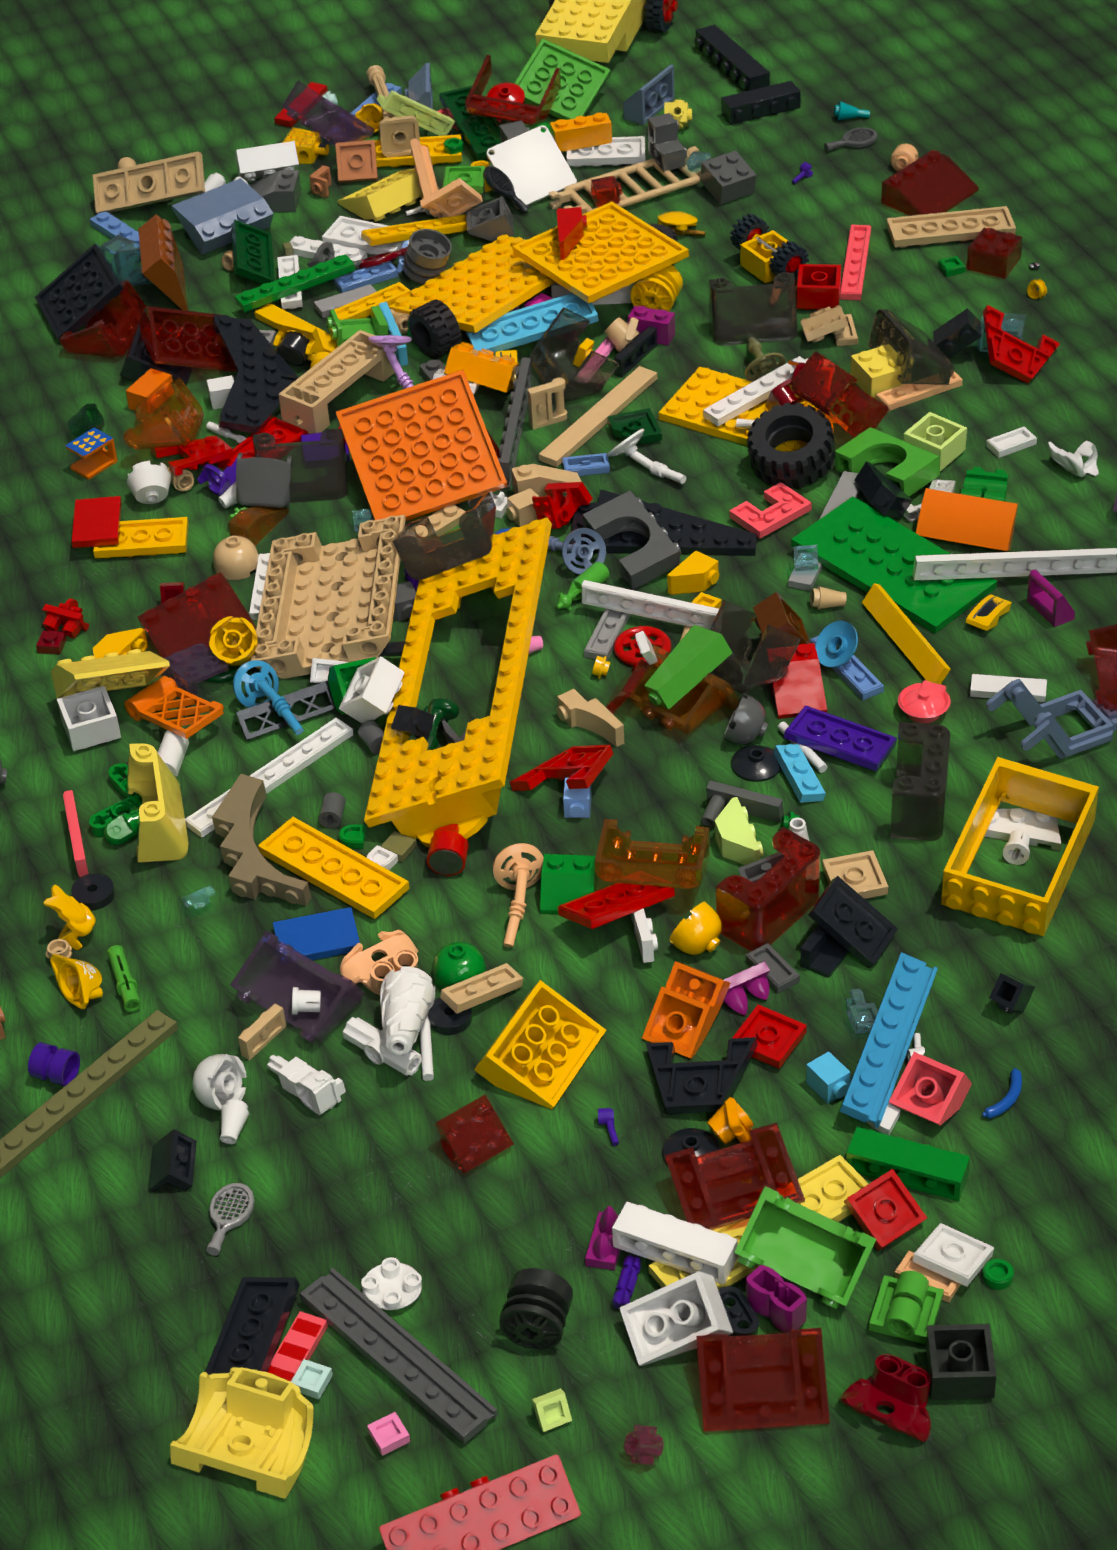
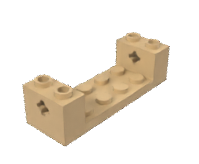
M359 330L280 392L278 395L282 420L307 430L309 434L321 433L330 426L327 404L364 374L383 382L394 374L386 356V351H383V346L368 341V337L375 335Z

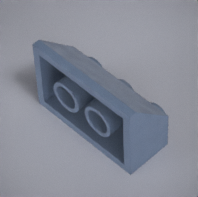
M426 63L409 80L408 89H405V97L433 109L430 63Z
M669 65L624 101V119L644 125L648 122V118L654 117L664 109L665 102L675 100L674 65Z

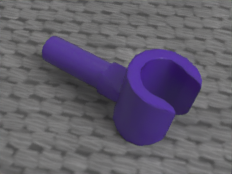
M804 162L799 168L800 174L791 181L792 184H796L805 176L807 178L813 176V171L810 170L812 166L809 163Z
M598 1108V1125H607L612 1145H618L619 1140L615 1131L613 1109Z

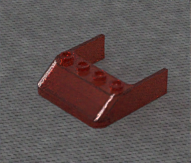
M487 55L465 101L467 112L512 122L522 120L524 124L528 125L545 121L561 86L560 68L555 69L538 107L482 95L492 74L491 55Z

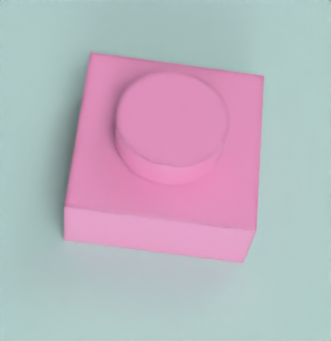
M396 1412L367 1425L368 1433L382 1456L410 1442V1436Z

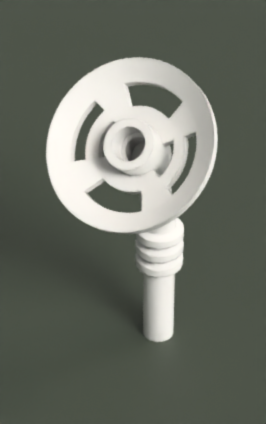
M643 428L607 453L608 457L625 453L626 456H630L649 469L651 474L661 478L666 477L681 484H684L686 481L685 475L668 469L665 464L657 461L653 462L637 451L636 444L645 431Z

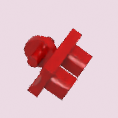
M69 598L65 604L60 603L59 607L45 604L42 609L46 614L42 625L47 631H57L61 624L64 625L62 632H66L67 637L75 639L80 630L87 632L90 626L84 622L83 609L78 607L76 599Z

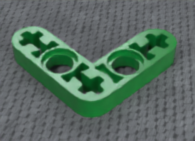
M118 763L111 766L108 770L111 785L124 799L90 817L91 833L96 837H104L106 824L112 818L118 817V813L129 811V814L132 815L139 811L140 806L144 804L141 801L142 797L138 793L128 794L127 764Z

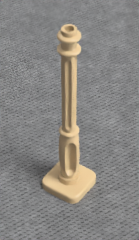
M373 65L367 70L369 83L375 87L378 96L380 94L387 98L389 92L385 84V73L382 67ZM382 108L383 120L379 124L383 155L386 157L412 155L410 141L416 138L420 142L417 119L414 116L398 117Z

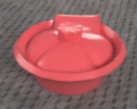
M926 680L904 688L898 695L899 707L907 714L908 718L917 723L936 721L941 714L948 710L951 703L945 685Z

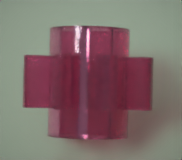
M634 1425V1431L626 1435L624 1448L625 1452L632 1456V1463L653 1465V1458L661 1456L664 1443L663 1438L656 1434L657 1427Z

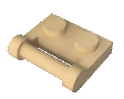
M555 378L550 383L527 389L529 423L533 430L567 419V410H565L564 389L566 385L563 378ZM555 392L556 410L553 413L551 393Z

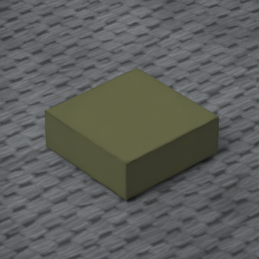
M396 831L381 845L382 848L397 854L398 860L401 862L417 846L416 839Z

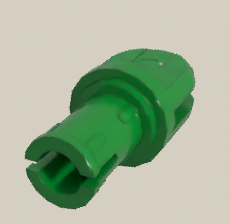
M139 811L132 815L124 813L108 822L104 828L105 840L110 844L118 845L138 835Z

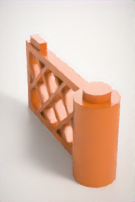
M162 676L124 703L127 713L135 721L145 719L185 739H188L224 714L223 704L216 701L209 702L178 688L174 679L167 676ZM176 697H180V698H181V699H179V700H173V699L176 698ZM196 705L195 707L185 708V706ZM179 707V709L168 711V709ZM210 712V713L205 714V715H200V713ZM195 714V716L183 718V716ZM178 717V719L168 720V721L166 720V719H169V718ZM191 725L186 729L182 728V726Z

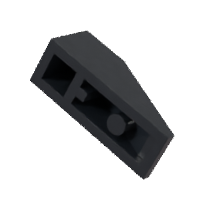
M865 462L854 479L868 501L884 516L901 519L913 501L870 462Z

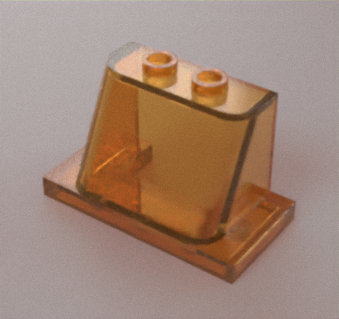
M653 644L652 647L658 662L647 666L627 695L631 702L640 708L641 712L648 718L654 720L656 717L667 728L673 730L675 727L687 734H690L722 705L734 711L739 706L737 704L739 698L730 684L710 673L670 709L653 705L648 699L649 693L644 685L670 654Z

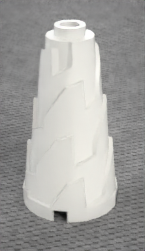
M404 966L397 972H394L393 969L384 977L381 984L380 1003L386 1047L388 1051L396 1055L407 1054L416 1042L422 1022L426 1020L429 1009L435 1000V986L433 987L432 978L418 968Z

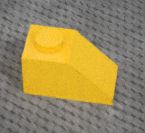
M694 551L667 575L668 593L675 595L706 591L719 579L718 560Z

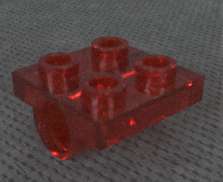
M486 1094L435 1123L441 1134L440 1142L444 1152L450 1160L457 1162L463 1174L514 1145Z

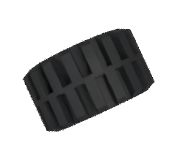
M432 300L409 313L408 324L413 340L423 354L429 358L436 359L450 352L451 347L461 343L460 327L457 319L449 307L442 301Z

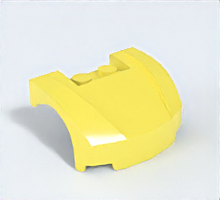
M232 1367L230 1373L208 1375L207 1372H203L199 1376L198 1401L191 1423L185 1434L170 1444L171 1464L196 1472H200L203 1465L255 1480L258 1491L286 1499L302 1470L307 1455L313 1427V1404L301 1395V1390L298 1386L268 1372Z

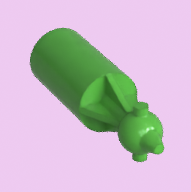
M601 562L593 563L570 583L567 594L562 592L558 594L559 598L556 608H564L568 611L572 609V601L582 599L583 581L587 580L603 584L610 576L608 568Z

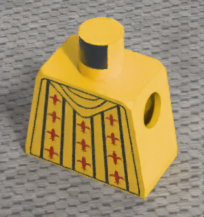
M292 128L283 143L295 141L299 164H312L318 155L327 156L329 154V144L321 143L320 134L317 132Z

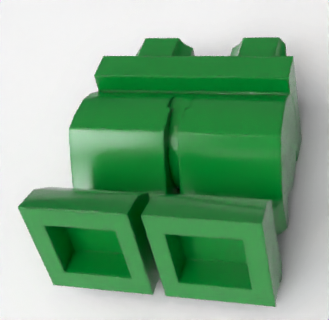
M973 467L972 470H967L961 494L1006 502L1008 474L1002 469L986 472L982 467Z

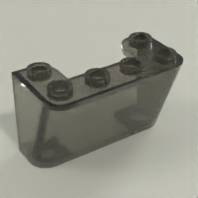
M490 492L468 500L471 510L461 515L459 529L437 537L428 516L408 523L392 542L411 578L423 580L490 553L496 516V505ZM418 525L425 526L428 530V535L425 537L419 536L416 533V527Z

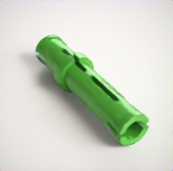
M114 945L108 949L107 955L117 981L116 990L118 995L122 997L125 1010L134 1012L140 1009L142 1005L137 993L138 984L132 978L123 947Z

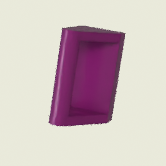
M1036 569L1032 570L1029 573L1027 602L1053 627L1074 620L1075 611L1067 599Z

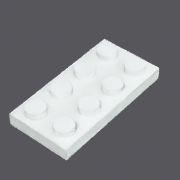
M645 136L612 137V143L569 150L567 151L568 166L580 167L583 165H634L645 161Z
M340 216L322 236V242H331L340 246L357 248L367 251L368 254L376 255L398 251L403 241L370 246L361 238V231L386 227L387 225Z

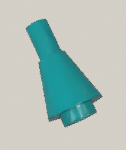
M839 101L838 105L835 104L833 115L836 116L837 121L857 117L869 118L870 110L858 109Z

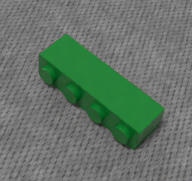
M856 1127L846 1152V1161L862 1176L877 1179L893 1169L907 1188L960 1201L969 1176L970 1156L936 1148L928 1144L909 1141L901 1137L886 1135L874 1130Z

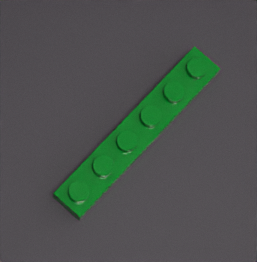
M346 254L339 255L329 261L320 262L313 267L299 270L297 273L289 276H283L276 281L264 283L252 290H246L236 295L235 301L244 312L355 271V263Z

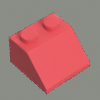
M914 1052L889 1103L941 1126L960 1109L972 1083L965 1073Z

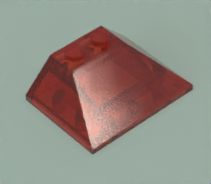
M777 1123L749 1130V1141L710 1153L696 1156L693 1147L665 1155V1160L686 1221L692 1224H699L706 1229L712 1230L749 1219L765 1186L779 1192L778 1194L782 1195L785 1199H792V1201L798 1204L805 1202V1197Z
M821 1328L790 1330L789 1333L728 1337V1334L696 1336L704 1432L830 1424Z

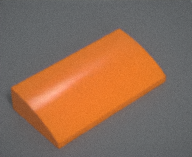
M926 488L916 534L929 538L1009 551L1018 504Z

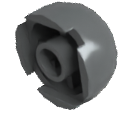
M743 693L737 703L739 706L733 712L723 737L724 740L738 745L752 743L757 736L763 737L768 723L764 722L766 713L763 705L755 698Z

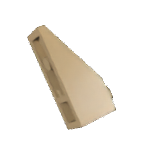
M536 464L511 468L514 494L531 488L539 497L547 496L544 488L548 483L582 482L576 472Z

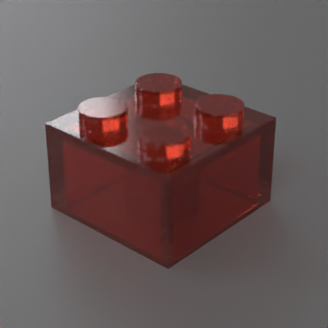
M983 228L968 247L967 270L1006 279L1021 258L1022 236L997 231L993 228Z

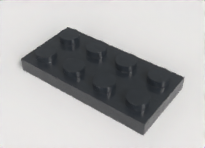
M242 1277L205 1370L208 1375L230 1373L232 1367L268 1372L300 1287L296 1277Z

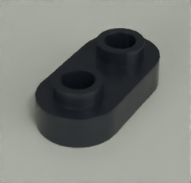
M726 1286L720 1288L718 1291L733 1331L730 1334L731 1337L739 1341L753 1339L758 1333L759 1319L745 1295L736 1287Z

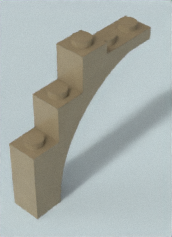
M240 774L212 816L216 834L225 838L220 845L223 861L229 866L234 867L228 876L232 893L255 900L261 892L270 897L274 896L287 900L292 904L297 903L307 906L311 900L308 882L282 874L267 862L259 852L254 842V826L258 812L267 798L264 781Z

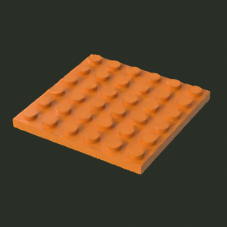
M464 370L336 412L374 520L384 519L389 516L405 515V521L443 509L446 506L485 495L487 492H494L508 487Z

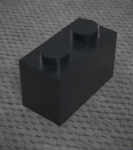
M968 308L933 331L934 347L947 360L982 337L981 321Z

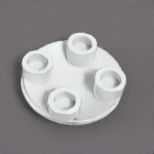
M390 1257L384 1259L381 1265L371 1269L362 1279V1293L380 1309L397 1310L412 1304L419 1297L422 1290V1278L412 1267L400 1263L396 1258Z

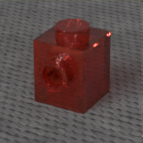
M614 176L591 180V197L596 207H601L609 202L620 203L622 186L621 183H617Z

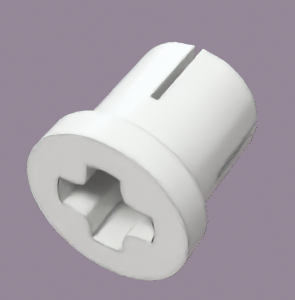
M1015 830L1010 834L1008 843L1003 849V857L1007 862L1021 865L1028 861L1030 855L1029 835L1026 832H1023L1022 835L1021 830Z
M293 987L292 1015H298V1012H320L321 991L299 990V987Z

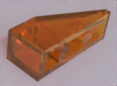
M258 506L243 509L228 522L230 536L248 538L256 546L289 513V509L284 507Z

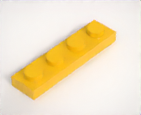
M398 282L334 310L339 320L367 318L371 315V306H379L382 302H387L388 306H390L398 298L410 295L411 291Z

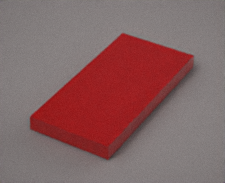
M273 417L260 432L253 433L232 449V458L217 462L218 468L225 470L227 467H230L239 453H243L244 458L265 457L280 460L302 443L301 435L308 434V431Z
M638 874L559 905L558 915L593 929L675 896V891L671 885Z

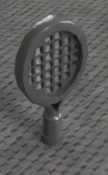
M869 128L852 129L847 131L840 141L825 143L824 149L826 152H830L842 146L851 148L868 147L877 141L878 134Z

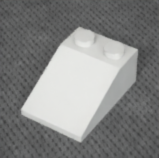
M700 1271L620 1307L639 1366L708 1345L733 1333L714 1277Z

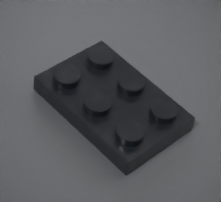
M838 875L832 879L808 914L867 968L875 965L898 929Z

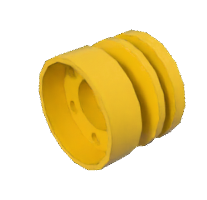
M670 265L661 271L636 281L631 290L633 305L670 312L683 287V279L680 272L673 265Z

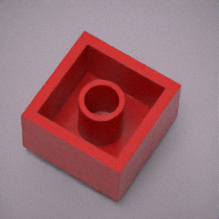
M799 264L797 309L811 310L827 307L832 309L839 305L841 265Z

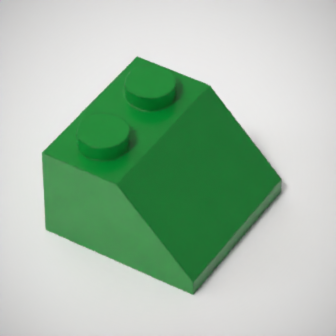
M544 854L541 872L540 914L558 915L559 905L597 890V856Z

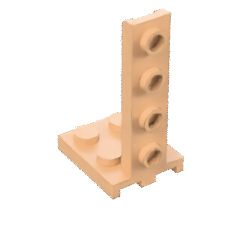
M416 138L410 141L412 147L411 154L416 163L415 170L420 180L418 182L424 196L420 200L423 209L427 208L434 217L444 218L460 215L483 202L482 196L460 178L438 190L428 148L420 145Z

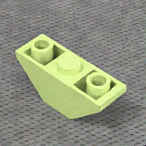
M738 797L732 798L715 819V840L722 857L747 865L760 860V857L763 856V847L760 841H756L754 825L748 823L746 807H741Z

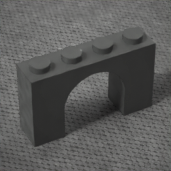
M631 491L583 514L584 528L596 531L603 540L624 531L640 533L649 540L643 548L619 560L620 575L632 590L675 569L680 564L681 550L676 542L673 543L669 539L665 528H660L654 515L651 512H647L642 500L639 497L636 498Z

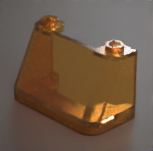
M178 378L138 403L135 415L140 424L127 429L123 434L124 440L130 448L133 447L134 449L187 445L194 440L204 417V412L181 378Z
M604 819L595 858V872L599 879L614 883L693 889L700 885L710 857L709 827L696 826L695 834L689 838L688 835H683L682 845L631 841V831L626 830L625 833L622 832L617 826L618 820Z

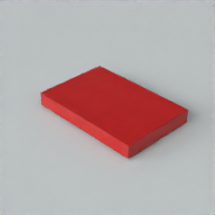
M121 496L75 500L72 532L73 548L119 544Z

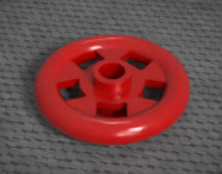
M650 626L629 628L623 631L614 642V652L618 659L627 665L635 667L656 665L666 659L671 651V641L668 635L662 630ZM641 631H644L653 649L655 647L661 648L659 652H655L658 662L651 665L647 663L644 657H636V655L642 656L636 638L634 640H631V638ZM650 636H651V637H654V638H656V640L653 641V640L650 639L649 637H650ZM630 646L631 650L624 651L623 647Z

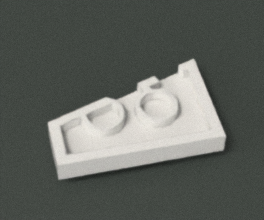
M1025 808L997 809L985 837L1008 841L1013 831L1021 830L1022 835L1023 832L1029 835V845L1037 847L1038 843L1051 845L1052 850L1061 851L1057 818Z

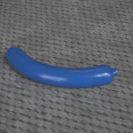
M1016 1068L1012 1069L1008 1093L995 1105L985 1108L982 1113L983 1117L988 1119L994 1118L1007 1111L1016 1102L1022 1088V1075Z

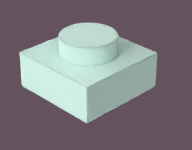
M303 1359L291 1382L300 1388L301 1394L319 1400L333 1376L332 1368Z

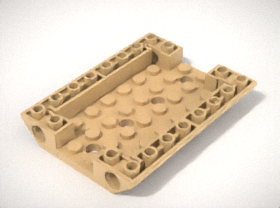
M405 515L389 516L384 519L368 520L360 523L358 539L330 543L325 546L321 545L316 532L273 540L256 628L258 647L251 661L260 660L268 663L275 670L279 678L286 679L311 674L313 658L353 662L372 657L377 659L391 638L406 520Z

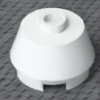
M144 461L134 465L133 471L127 474V486L138 502L153 504L167 497L171 474L165 464L151 465L150 461Z

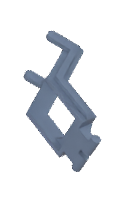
M1016 679L1008 683L986 702V708L989 711H994L1009 699L1030 726L1034 725L1036 729L1022 740L1020 744L1022 749L1028 751L1044 738L1059 759L1112 741L1113 731L1117 730L1116 707L1104 694L1097 695L1093 701L1082 690L1039 704L1020 679ZM1076 710L1093 729L1069 738L1054 717Z

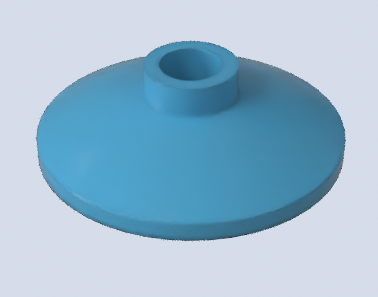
M836 621L826 626L820 633L815 647L819 662L829 668L840 667L847 663L857 648V631L846 621Z

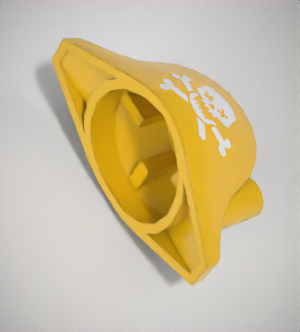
M52 954L50 962L58 985L70 1003L83 1010L87 1007L90 999L102 997L103 991L100 988L102 975L96 967L82 960Z

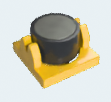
M279 318L276 322L279 331L275 336L273 346H276L275 350L289 364L303 366L307 360L311 361L312 357L318 352H325L316 327L284 318Z

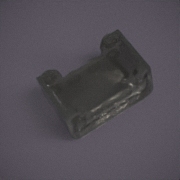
M899 722L896 776L901 777L897 778L893 783L890 838L935 841L943 835L950 731L942 725Z

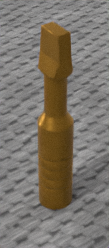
M668 226L671 230L675 231L676 235L706 236L704 231L677 230L675 226Z

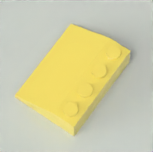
M414 168L398 171L338 200V204L365 220L374 219L376 222L384 219L386 213H396L401 210V206L415 204L417 198L420 197L422 199L424 196L419 187V176Z
M141 649L128 651L125 655H118L117 652L104 655V658L95 659V656H86L81 658V661L72 662L71 659L60 660L52 668L51 676L56 698L58 699L101 686H105L106 691L147 686L156 680L170 664L168 660L151 651L142 652Z

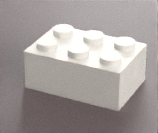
M295 141L236 150L235 154L238 177L243 178L247 183L256 181L255 178H264L279 170H297L299 165Z

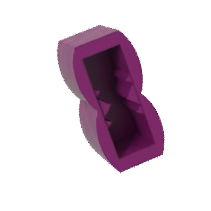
M760 1265L746 1277V1299L754 1311L769 1317L778 1329L789 1334H793L806 1322L807 1298L798 1287L791 1283L783 1282L782 1277L775 1270L764 1265Z

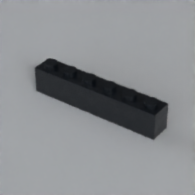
M715 24L695 30V47L742 89L750 91L770 86V72Z

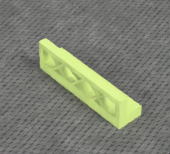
M392 90L387 98L380 94L377 97V101L383 110L398 117L414 116L418 121L419 127L439 136H447L455 123L452 118Z

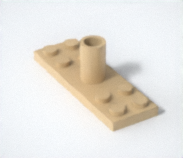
M194 152L93 174L96 213L105 211L111 213L204 193L205 182L202 153Z

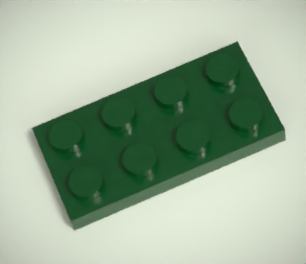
M235 219L231 225L234 274L241 278L256 281L260 285L275 281L272 233Z

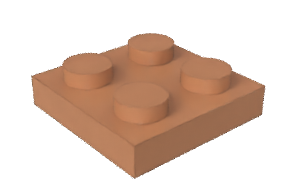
M375 140L335 143L339 183L378 180Z

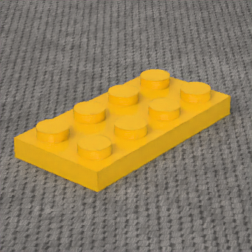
M188 517L120 521L119 544L94 546V557L111 558L186 553L189 527Z

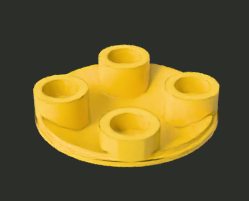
M680 211L666 212L657 217L658 225H673L677 230H687L688 226H696L698 222L696 217Z

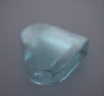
M692 152L686 162L688 170L692 172L700 170L703 161L712 159L711 154L707 152Z

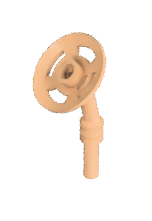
M518 843L506 847L497 855L493 863V875L496 881L506 889L515 890V898L511 901L510 911L508 912L510 919L503 945L508 948H513L520 920L524 918L523 914H525L527 906L525 903L526 888L536 883L540 879L544 859L542 853L535 846L526 843ZM521 852L529 853L536 859L531 863L528 859L521 858ZM512 855V858L505 864L504 869H501L503 862ZM509 877L516 882V885L507 883L504 878Z

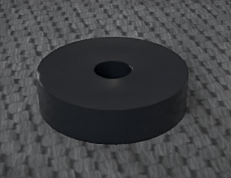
M98 873L82 876L75 881L71 889L72 897L79 903L89 907L91 911L106 907L111 903L115 895L112 880L108 876Z
M439 997L434 1000L428 1012L430 1027L443 1035L461 1033L472 1022V1009L469 1008L456 1013Z

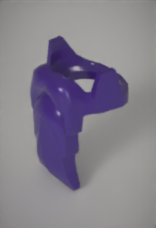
M237 458L223 472L213 465L206 464L197 481L199 484H202L208 480L211 492L221 496L236 481Z

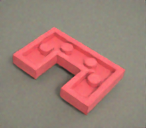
M780 482L764 491V499L772 504L771 507L761 511L748 501H745L729 510V518L749 532L757 534V537L761 539L811 511L812 503Z

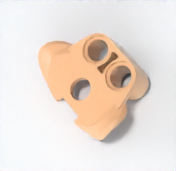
M401 930L393 932L381 931L378 936L382 942L362 951V944L357 943L342 960L340 974L345 984L361 982L373 993L380 995L383 979L377 977H385L393 969L394 972L400 971V968L403 967L402 965L417 968L418 956L416 953H418V949ZM377 952H382L386 955V957L376 962L372 960V955Z

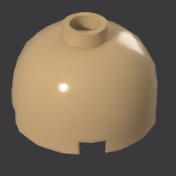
M241 536L227 537L220 541L214 550L213 565L217 575L219 573L223 574L224 579L228 580L247 578L250 576L251 571L257 570L259 555L256 546L248 538Z

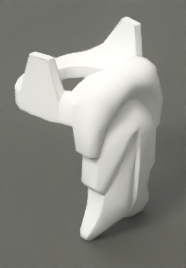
M1085 441L1074 454L1059 449L1053 443L1048 442L1051 457L1067 472H1071L1078 477H1084L1086 474L1096 477L1099 474L1096 465L1097 449L1090 441ZM1082 456L1089 457L1083 464Z

